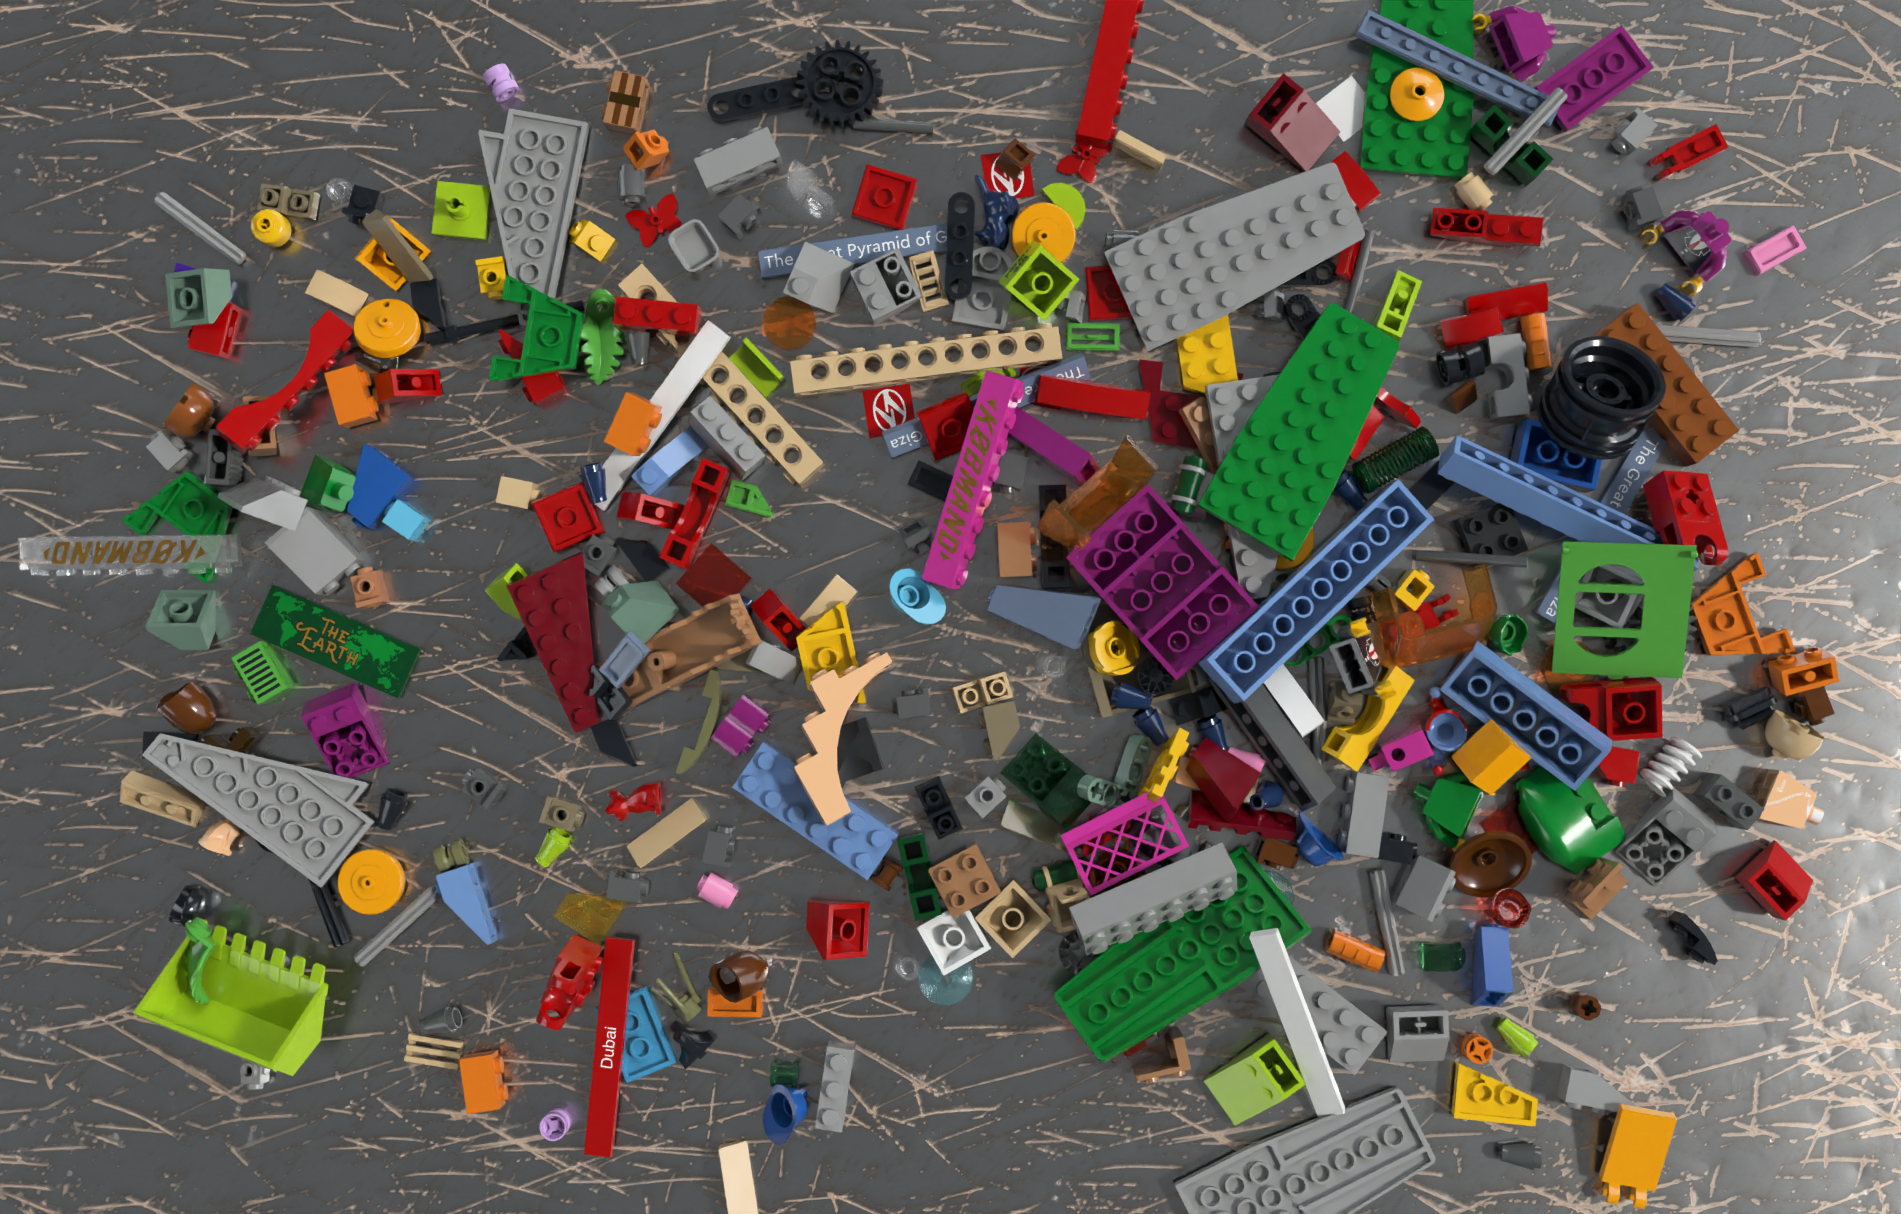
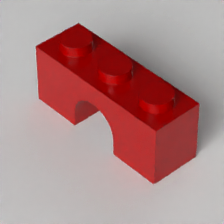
M616 296L613 324L620 330L645 332L646 329H656L670 332L672 335L696 337L700 332L702 310L698 304Z

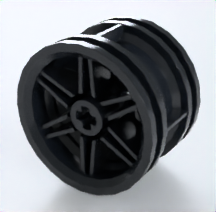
M1585 337L1572 343L1564 353L1553 377L1539 399L1537 407L1538 417L1548 435L1560 446L1572 453L1598 460L1615 459L1625 455L1635 445L1647 422L1665 396V379L1659 366L1652 358L1634 345L1612 337Z

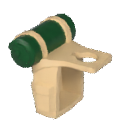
M1085 856L1078 858L1080 860L1090 862V860ZM1073 860L1051 866H1042L1040 869L1033 870L1031 879L1033 886L1038 892L1045 891L1048 897L1049 904L1046 905L1048 916L1052 919L1050 921L1051 926L1055 927L1059 933L1075 930L1069 907L1094 897V895L1090 896ZM1080 863L1086 874L1088 865Z

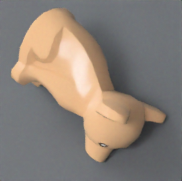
M225 818L213 824L204 836L199 839L198 843L208 850L230 856L232 854L230 845L240 834L241 828Z

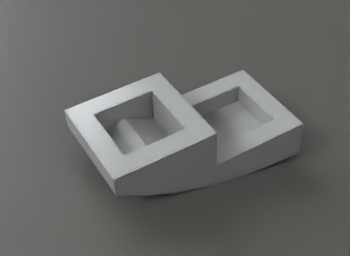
M761 640V644L752 648L745 663L791 685L794 684L802 668L800 658Z

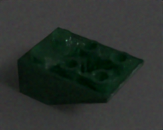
M1037 733L1001 772L1002 776L1065 831L1070 828L1092 803L1079 797L1077 793L1080 779L1088 774Z

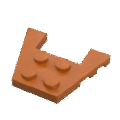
M1758 553L1750 554L1690 603V606L1694 607L1690 612L1692 616L1697 617L1694 623L1706 655L1796 652L1787 629H1781L1760 637L1741 585L1766 576Z

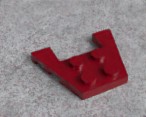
M1140 359L1138 367L1142 379V388L1151 393L1147 414L1153 443L1199 450L1178 410L1202 396L1160 390L1164 362ZM1237 373L1238 380H1242L1243 373Z

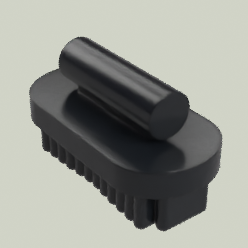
M1762 687L1724 704L1722 708L1726 714L1727 722L1737 721L1738 726L1744 730L1771 717L1774 712L1770 706L1778 701L1769 687Z

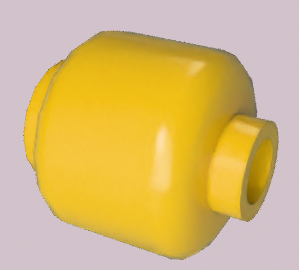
M260 210L251 220L252 234L258 241L268 247L282 246L291 237L292 229L290 222L285 216L275 210Z

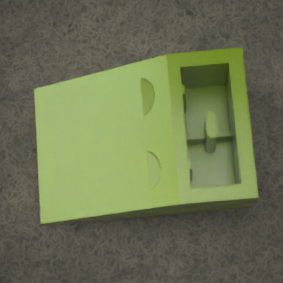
M1270 1033L1203 1080L1235 1126L1282 1102L1306 1085L1303 1078Z

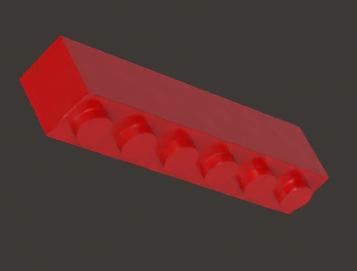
M1106 0L1075 140L1076 143L1107 149L1109 140L1114 141L1117 125L1112 123L1114 115H1120L1123 99H1118L1120 89L1125 90L1128 74L1123 73L1125 64H1131L1134 48L1129 47L1130 39H1136L1139 23L1134 22L1136 13L1141 14L1144 0Z

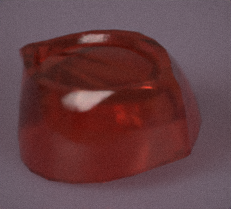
M1504 888L1494 895L1489 905L1483 910V913L1500 926L1516 929L1526 924L1532 908L1521 892L1512 888Z

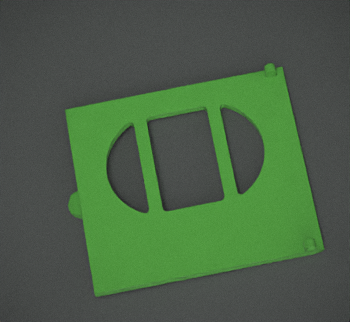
M1563 541L1551 672L1608 675L1609 679H1622L1624 676L1682 678L1695 558L1698 557L1697 545ZM1607 564H1617L1635 571L1642 578L1643 584L1585 583L1578 581L1593 568ZM1576 593L1643 594L1640 628L1573 626ZM1597 636L1638 639L1623 652L1613 655H1597L1583 649L1573 637Z

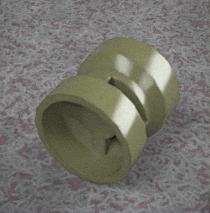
M462 839L452 841L448 846L440 845L433 849L434 859L441 873L451 870L453 866L461 867L470 862L467 847Z

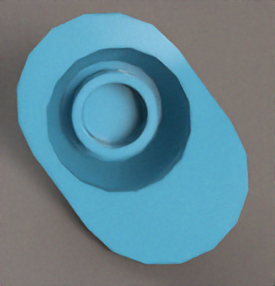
M901 569L894 573L889 585L891 602L894 608L921 624L929 625L939 622L946 611V604L941 594L928 581L922 579V575L915 570Z

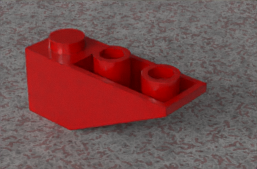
M499 330L498 332L502 339L498 340L503 352L506 355L510 354L512 359L521 360L523 344L504 330ZM559 372L522 377L526 387L522 388L529 402L534 401L538 406H542L568 393Z

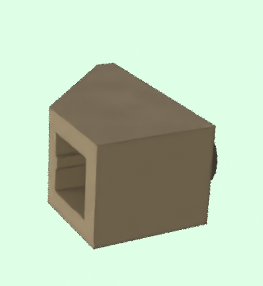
M1014 700L982 707L983 712L978 713L981 729H987L989 738L984 740L986 755H992L993 761L1000 759L1020 728Z

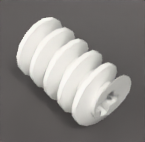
M1677 737L1670 739L1671 746H1663V753L1655 755L1656 761L1648 762L1649 769L1644 768L1640 772L1646 784L1662 797H1666L1662 790L1663 787L1673 790V786L1670 783L1671 779L1677 782L1681 781L1677 774L1678 771L1688 774V770L1684 766L1685 764L1696 765L1692 756L1702 759V754L1693 745Z

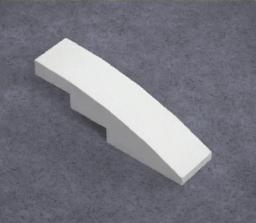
M1284 664L1263 683L1302 738L1324 723V719Z

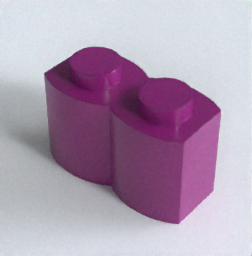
M745 694L738 700L710 738L735 758L740 754L746 756L755 744L751 741L757 732L762 734L771 723L768 720L771 714Z

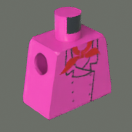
M1417 725L1380 742L1379 745L1382 750L1367 758L1373 771L1389 765L1393 772L1434 754L1423 730ZM1394 749H1402L1400 756L1393 757L1391 755Z

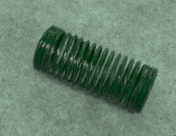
M1421 426L1416 431H1412V433H1408L1403 438L1395 440L1391 445L1388 444L1386 447L1379 449L1378 452L1375 451L1374 454L1371 453L1370 456H1366L1361 461L1353 463L1352 471L1364 492L1370 494L1377 490L1378 487L1381 488L1382 485H1386V482L1390 483L1391 480L1394 481L1395 478L1403 476V473L1407 474V471L1410 472L1412 469L1420 467V464L1423 465L1424 462L1438 457L1440 453L1439 447L1431 432L1426 427ZM1406 443H1407V445L1409 446V448H1410L1412 454L1410 453L1409 449L1407 448ZM1398 449L1401 451V453H1402V455H1403V457H1404L1406 463L1408 464L1409 468L1406 466V464H1405V462H1404L1402 456L1400 455ZM1394 451L1396 452V454H1397V456H1398L1400 462L1398 461L1397 457L1395 456ZM1385 455H1386L1387 458L1389 459V461H1390V463H1391L1393 469H1394L1395 472H1396V475L1394 474V472H1393V470H1392L1390 464H1389L1388 461L1386 460ZM1381 458L1384 460V462H1385V464H1386L1388 470L1390 471L1392 477L1389 475V473H1388V471H1387L1385 465L1383 464ZM1378 462L1380 463V465H1381L1383 471H1384L1385 474L1387 475L1388 480H1387L1386 477L1384 476V474H1383L1381 468H1380L1379 465H1378ZM1373 463H1374L1375 466L1377 467V469H1378L1380 475H1381L1382 478H1383V481L1381 480L1379 474L1377 473L1376 469L1374 468ZM1369 466L1372 468V470H1373L1375 476L1377 477V479H1378V481H1379V484H1378V482L1376 481L1374 475L1372 474V472H1371Z

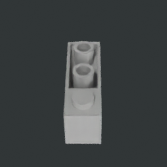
M1563 1064L1557 1096L1565 1101L1566 1106L1582 1109V1105L1592 1107L1591 1111L1603 1115H1608L1609 1111L1618 1112L1620 1104L1636 1106L1590 1069Z

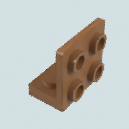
M976 842L966 846L965 850L929 868V873L952 917H957L1001 893Z
M1597 859L1587 867L1588 872L1582 879H1576L1569 886V892L1565 897L1587 919L1592 920L1628 882L1619 872L1623 866L1619 862L1609 859Z
M1178 1027L1167 1029L1169 1037L1165 1038V1044L1170 1057L1132 1065L1137 1081H1142L1143 1084L1158 1081L1160 1076L1180 1077L1186 1074L1185 1071L1191 1070L1185 1039Z

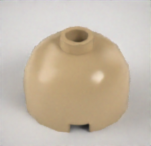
M1776 710L1765 726L1767 743L1773 747L1771 752L1785 761L1788 757L1798 760L1812 756L1820 748L1825 737L1808 724L1803 725L1798 722V718Z

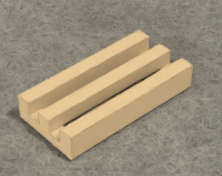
M1119 130L1113 143L1115 148L1156 170L1161 169L1167 156Z
M412 1032L408 1034L409 1042L406 1046L407 1053L404 1061L454 1070L460 1068L459 1059L462 1058L464 1041L430 1035L424 1036ZM415 1041L456 1047L457 1050L454 1052L415 1045ZM413 1052L455 1058V1061L413 1055Z

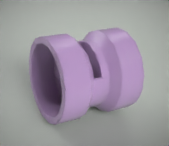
M497 64L483 74V79L488 86L492 87V94L498 102L510 99L520 89L516 81L510 78V71L506 64Z
M563 1108L552 1109L540 1122L539 1130L541 1135L549 1141L561 1139L570 1129L572 1118L568 1111Z

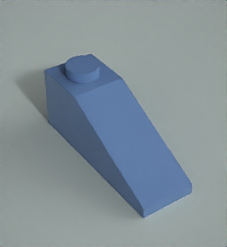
M690 426L650 457L631 477L649 496L657 497L709 446Z
M471 863L436 875L435 888L437 894L443 897L444 902L487 945L497 941L498 937L474 864Z

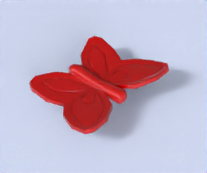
M1077 143L1080 148L1072 147V152L1076 154L1067 155L1060 160L1056 167L1057 171L1071 175L1079 173L1088 183H1094L1096 179L1094 164H1098V158L1107 155L1113 147L1110 143H1108L1107 149Z
M672 193L664 196L658 202L656 211L653 206H650L648 208L650 214L644 210H632L625 215L628 223L633 228L640 230V239L645 247H649L656 240L658 233L663 235L664 230L672 233L675 229L682 226L680 219L674 215L677 210V200Z

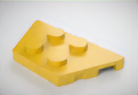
M1228 314L1177 338L1185 390L1195 393L1201 392L1206 395L1205 386L1238 381Z
M840 601L796 636L808 690L811 691L809 684L813 681L812 676L824 669L827 672L834 669L840 679L843 677L841 673L849 667L855 665L857 669L859 668L844 601ZM864 688L854 699L857 703H866Z

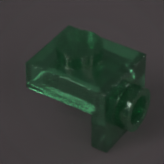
M1453 941L1451 943L1424 942L1421 944L1423 971L1456 972L1465 964L1466 953L1465 949L1461 948V941Z

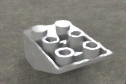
M1674 787L1673 790L1669 789L1665 793L1666 797L1661 796L1652 804L1627 834L1626 840L1621 842L1614 850L1617 855L1655 887L1716 836L1715 821Z

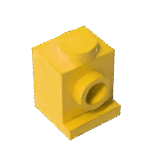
M502 256L475 260L481 294L490 300L502 299L506 275L509 276L506 260ZM496 274V280L489 282V275Z
M1410 569L1397 582V589L1390 599L1403 610L1415 612L1435 586L1429 582L1430 577L1420 569ZM1409 584L1413 587L1411 593L1406 590Z

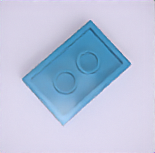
M647 986L635 990L629 995L621 1072L626 1084L677 1063L676 1056ZM597 1006V1007L595 1008L596 1011H597V1014H598V1011H599V1006Z

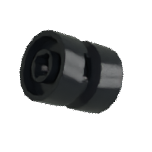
M1475 341L1460 345L1458 350L1449 348L1436 354L1437 369L1445 385L1460 382L1463 380V376L1471 379L1485 374L1483 353Z

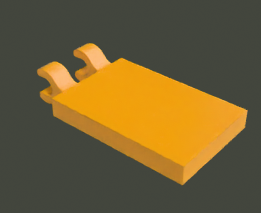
M1625 1104L1619 1105L1599 1173L1601 1181L1605 1182L1602 1188V1195L1607 1196L1606 1203L1617 1205L1620 1198V1185L1632 1187L1628 1198L1634 1201L1633 1208L1645 1209L1647 1190L1656 1191L1675 1129L1677 1117L1674 1113Z

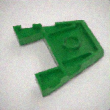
M506 275L502 300L530 305L521 360L498 356L492 357L489 380L498 382L576 369L584 314Z
M186 471L160 490V493L141 504L140 508L126 515L122 522L139 535H146L160 515L192 540H198L197 544L202 547L205 554L197 559L194 557L186 570L203 583L208 584L213 579L233 507L217 498L219 492L208 484H204V480L192 471Z

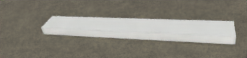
M711 321L705 323L650 400L662 406L660 412L662 418L657 428H653L649 436L651 442L647 451L641 453L640 456H632L615 448L602 466V468H605L607 501L595 503V505L603 511H606L730 340L731 337Z
M1278 928L1251 932L1250 941L1302 1077L1306 1083L1317 1116L1344 1114L1345 1105Z

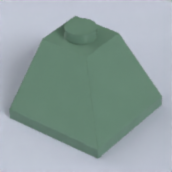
M201 268L165 274L170 328L213 324L232 298L229 270Z
M658 581L620 585L601 603L609 616L626 634L632 632L644 644L679 611V608Z
M161 590L145 626L146 630L180 650H209L216 632L215 590Z

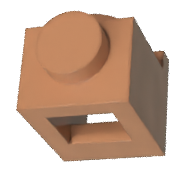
M366 567L356 570L357 575L350 577L356 599V608L367 609L390 603L383 571H373V567ZM365 582L370 584V589L365 592L364 588Z

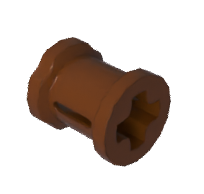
M884 855L882 858L883 862L876 873L871 875L869 879L883 889L890 891V884L898 872H902L903 867Z
M1576 992L1569 999L1568 1006L1570 1011L1584 1020L1591 1021L1601 1013V1005L1598 1000L1584 992ZM1582 1003H1583V1004H1588L1587 1009H1586V1008H1582V1009H1581Z

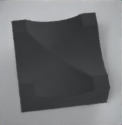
M1501 503L1453 520L1467 553L1514 556L1528 550L1513 509ZM1470 564L1472 571L1488 566Z
M867 718L841 725L837 746V770L840 784L883 769Z

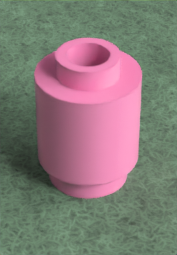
M712 872L709 876L703 874L695 888L700 891L698 897L718 908L724 907L726 909L729 908L738 892L737 889L733 888L734 884Z

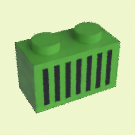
M259 641L231 658L235 664L233 665L234 672L240 679L245 681L248 687L246 689L248 696L254 703L257 702L258 705H267L295 689L269 642Z

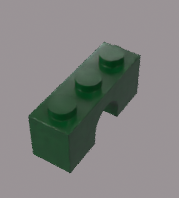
M1494 104L1469 132L1493 156L1514 134L1511 129V125L1514 122ZM1533 141L1531 144L1524 143L1507 161L1504 167L1522 184L1528 186L1554 159Z
M924 832L898 837L897 843L906 874L915 921L942 915L937 887L929 873V868L932 867Z

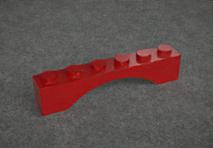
M328 310L310 328V344L307 356L291 382L265 400L250 405L234 407L216 426L217 434L242 454L248 449L253 451L262 441L260 436L267 429L272 431L280 423L281 419L279 416L285 410L290 412L298 404L300 399L297 397L304 390L309 392L317 384L318 379L316 377L322 371L328 372L335 365L337 360L334 358L341 351L345 354L354 345L353 329L331 310Z

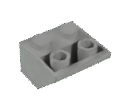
M899 248L850 271L851 279L874 326L898 315L922 298Z
M1416 854L1415 859H1411V865H1407L1394 891L1391 902L1432 922L1434 917L1437 918L1443 910L1444 903H1442L1446 892L1450 893L1456 882L1454 878L1456 872Z
M1441 1005L1386 1007L1388 1062L1444 1060L1449 1042L1447 1009Z

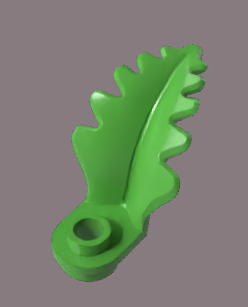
M597 289L590 294L585 311L586 322L582 327L581 338L587 340L581 347L582 353L590 354L584 360V364L591 365L587 368V373L592 374L590 379L594 380L596 385L609 380L607 375L615 373L611 366L618 367L620 365V362L613 356L623 355L624 353L623 348L617 344V342L625 339L624 333L613 324L612 320L615 299L605 289Z
M196 917L185 923L187 928L185 933L195 944L187 951L188 962L185 963L184 969L187 972L186 980L190 984L191 996L194 998V1001H199L200 1004H208L210 999L204 993L201 985L202 972L217 944L210 936L212 933L210 927L202 919Z

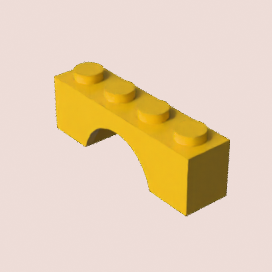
M1380 658L1382 669L1377 683L1382 684L1390 680L1392 682L1391 686L1397 692V695L1386 701H1382L1380 697L1368 695L1365 709L1355 721L1354 726H1335L1321 748L1322 751L1336 761L1356 772L1362 766L1415 681L1396 665Z

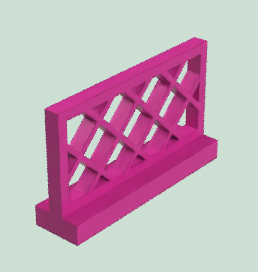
M1147 792L1060 835L1090 896L1189 847L1164 795L1154 803L1146 798ZM1162 804L1167 814L1164 825L1148 821L1151 809ZM1147 812L1145 819L1137 817ZM1135 819L1144 822L1139 838L1123 833L1127 821ZM1168 820H1170L1174 829L1166 827ZM1122 824L1120 832L1113 830V828ZM1146 824L1162 829L1157 844L1142 839ZM1165 830L1176 833L1181 845L1173 849L1161 846ZM1109 831L1119 835L1114 850L1098 845L1103 833ZM1122 836L1138 841L1133 857L1117 852ZM1097 837L1096 844L1088 842ZM1140 842L1156 847L1152 859L1144 861L1135 858ZM1083 843L1093 846L1094 850L1090 862L1078 859L1073 848ZM1097 848L1113 853L1108 869L1092 864ZM1159 848L1167 851L1157 856ZM1116 854L1131 859L1128 871L1122 874L1111 870ZM1134 861L1142 863L1132 868ZM1080 863L1088 865L1086 874ZM1091 867L1107 872L1104 882L1092 888L1088 880ZM1110 873L1115 874V875H1118V876H1116V877H1114V878L1108 880V877H1109V874H1110Z

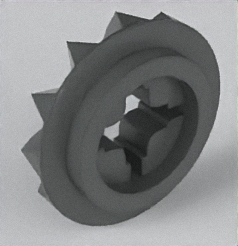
M1073 932L1062 941L1059 956L1066 970L1077 975L1103 952L1099 954L1090 953L1089 955H1092V957H1083L1080 964H1078L1077 955L1070 952V950H1079L1082 944L1077 933Z

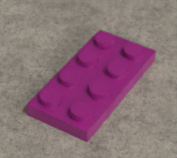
M1621 25L1535 89L1550 95L1556 88H1560L1567 94V99L1560 105L1554 118L1565 133L1654 67Z

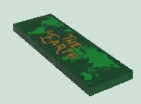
M276 585L271 586L250 633L253 636L396 698H401L422 651L417 646Z

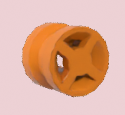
M1467 1034L1461 1041V1052L1466 1058L1476 1064L1486 1063L1493 1055L1492 1044L1480 1034Z

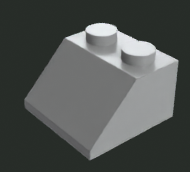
M1607 564L1593 568L1585 574L1582 580L1585 583L1643 584L1642 578L1635 571L1617 564ZM1577 592L1575 608L1613 627L1623 628L1644 595Z

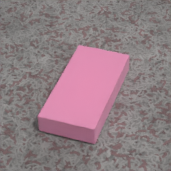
M1793 225L1745 251L1744 254L1755 274L1759 275L1805 250L1807 247Z

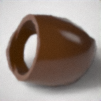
M193 680L187 682L177 691L163 696L156 705V709L173 727L188 734H197L205 729H209L216 720L215 709L210 697Z
M744 950L715 963L710 968L708 978L712 986L725 999L737 1003L752 996L767 982L769 964L765 957ZM725 967L730 970L735 976V981L725 984L720 976L721 968Z

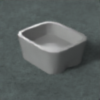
M693 219L688 221L669 235L668 241L683 267L689 272L697 273L718 259L719 248L700 220Z

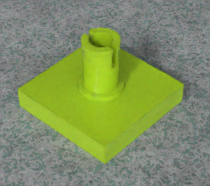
M437 181L431 234L439 237L487 241L492 202L490 186Z

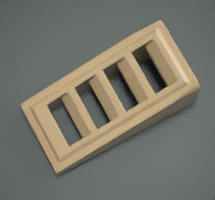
M934 251L909 257L908 263L912 277L922 295V298L919 300L923 313L948 306V299ZM929 261L931 263V266L916 269V265ZM934 273L933 277L923 280L919 279L921 275ZM937 283L938 287L926 291L922 289L924 286ZM940 293L941 298L926 302L925 297Z

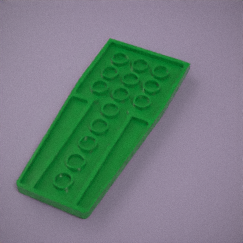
M1474 0L1380 1L1379 15L1474 60V20H1472L1474 17ZM1373 45L1365 89L1359 166L1363 171L1456 180L1464 178L1468 173L1471 137L1469 130L1472 124L1474 93L1437 76L1444 89V100L1439 111L1424 121L1415 122L1404 119L1394 110L1391 104L1390 89L1400 73L1407 69L1420 67ZM1415 88L1417 95L1422 96L1424 94L1421 88Z
M1329 304L1237 434L1196 506L1289 561H1293L1337 484L1398 352L1399 342L1337 304Z
M1244 845L1229 855L1237 870V891H1235L1233 896L1225 900L1216 899L1209 902V905L1202 910L1195 911L1193 909L1184 913L1182 918L1170 922L1167 920L1160 923L1153 931L1139 932L1125 943H1114L1055 992V1002L1100 1063L1111 1060L1259 971L1261 967L1249 938L1251 932L1278 928L1286 951L1311 934L1312 929Z

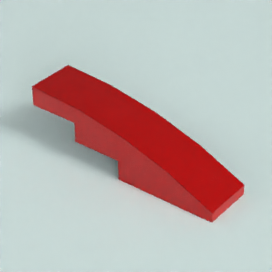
M1040 375L1035 401L1094 413L1146 419L1151 393L1146 390L1122 388L1119 385L1094 383L1091 380Z

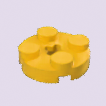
M1110 621L1101 624L1088 636L1090 656L1096 671L1100 674H1107L1109 676L1127 674L1135 667L1133 666L1135 659L1139 658L1140 645L1138 638L1130 628L1127 629L1121 625L1124 624L1122 622ZM1111 644L1118 647V651L1115 654L1111 650Z

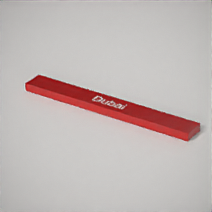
M606 937L584 1154L607 1158L613 1156L635 939Z

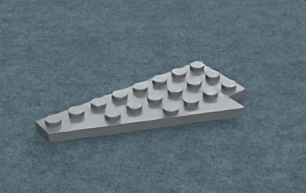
M509 108L504 134L479 130L478 132L509 276L555 299L590 125L588 122ZM515 303L519 324L521 327L526 328L530 305Z
M1278 375L1205 386L1218 467L1237 434ZM1227 524L1236 582L1252 599L1268 597L1278 554Z
M161 733L142 754L151 763L321 888L375 822L354 806L355 802L369 786L367 782Z

